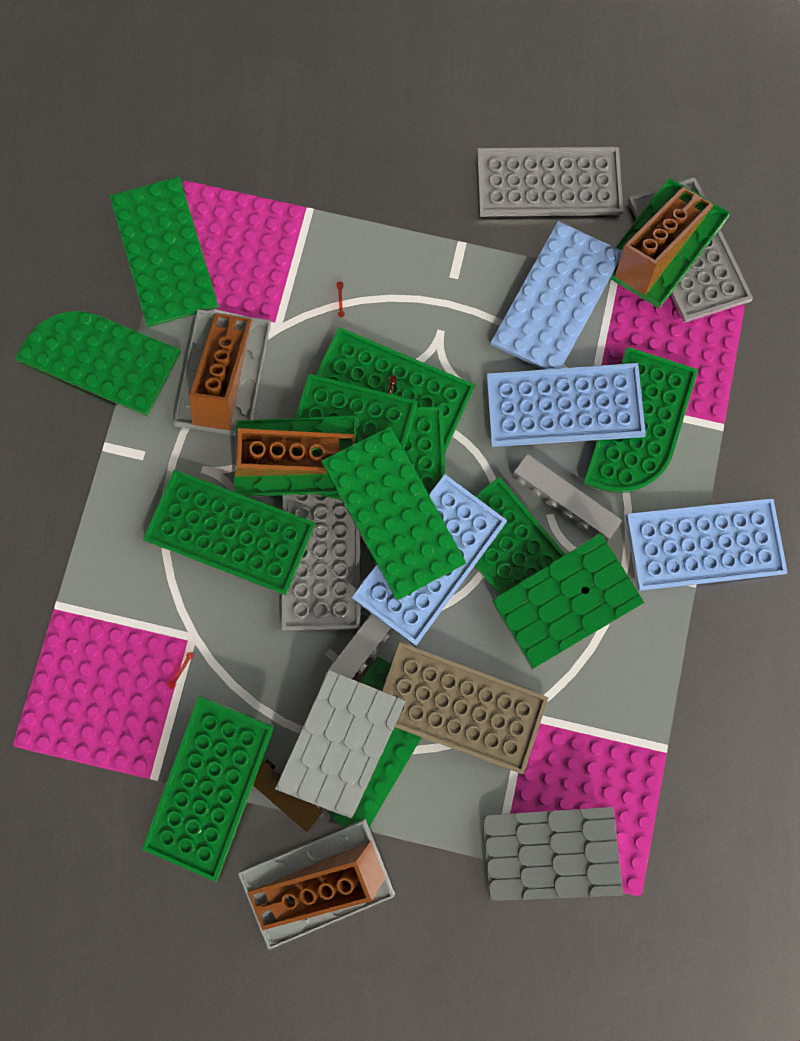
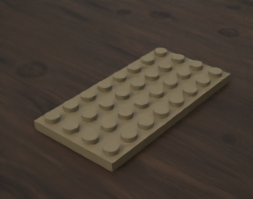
M399 642L381 690L406 701L395 728L520 774L525 772L549 698Z

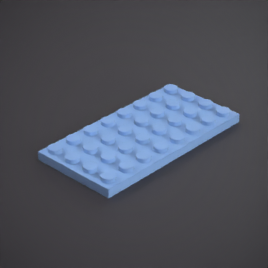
M558 221L493 337L491 345L542 370L561 369L617 267L622 250Z
M638 363L487 374L492 447L645 437L646 435Z
M447 475L442 477L429 496L465 559L466 564L398 601L394 598L376 565L352 597L354 601L414 646L419 643L507 522L505 518Z
M774 499L625 515L638 591L787 574Z

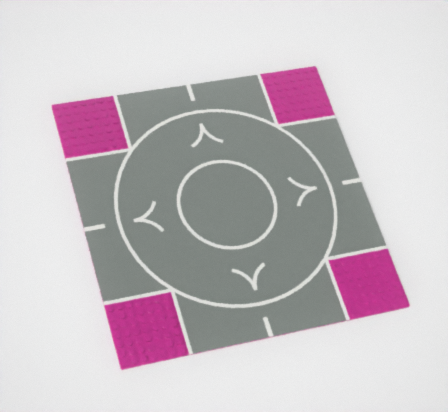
M183 182L184 193L219 308L209 311L271 320L253 420L296 417L308 374L316 375L338 328L341 327L475 384L474 391L445 453V475L475 497L485 487L500 477L561 550L568 554L594 538L593 533L589 530L581 529L576 521L565 518L556 507L551 508L542 497L534 496L529 488L520 486L514 481L512 476L526 455H530L623 520L607 543L636 590L637 584L625 515L710 505L745 309L743 304L683 323L671 295L658 309L637 296V294L625 289L622 285L617 284L611 279L608 281L562 368L618 365L622 362L626 347H630L698 369V373L675 450L666 470L657 480L640 490L629 493L606 492L583 484L597 440L492 447L487 374L542 370L491 345L493 337L537 258L195 182ZM196 314L149 328L146 325L144 315L142 317L138 330L139 333L178 348L181 354L148 417L116 404L13 742V745L17 748L167 783L198 696L206 697L275 726L263 760L269 759L276 765L275 770L281 774L324 680V674L359 631H282V594L143 540L173 470L234 492L235 436L174 426ZM246 496L283 510V496ZM360 535L362 585L377 564L371 562V553ZM475 566L416 646L391 628L389 631L391 635L385 643L380 642L377 646L379 649L373 659L370 657L365 662L367 667L361 674L357 673L353 680L361 683L377 656L391 664L399 642L549 698L524 774L421 738L370 825V831L486 860L482 815L613 807L623 893L641 896L696 585L638 591L645 603L533 670L491 602L499 595ZM362 606L361 627L372 614ZM254 786L252 787L247 803L280 810ZM321 808L323 814L318 820L339 824L329 814L327 809Z

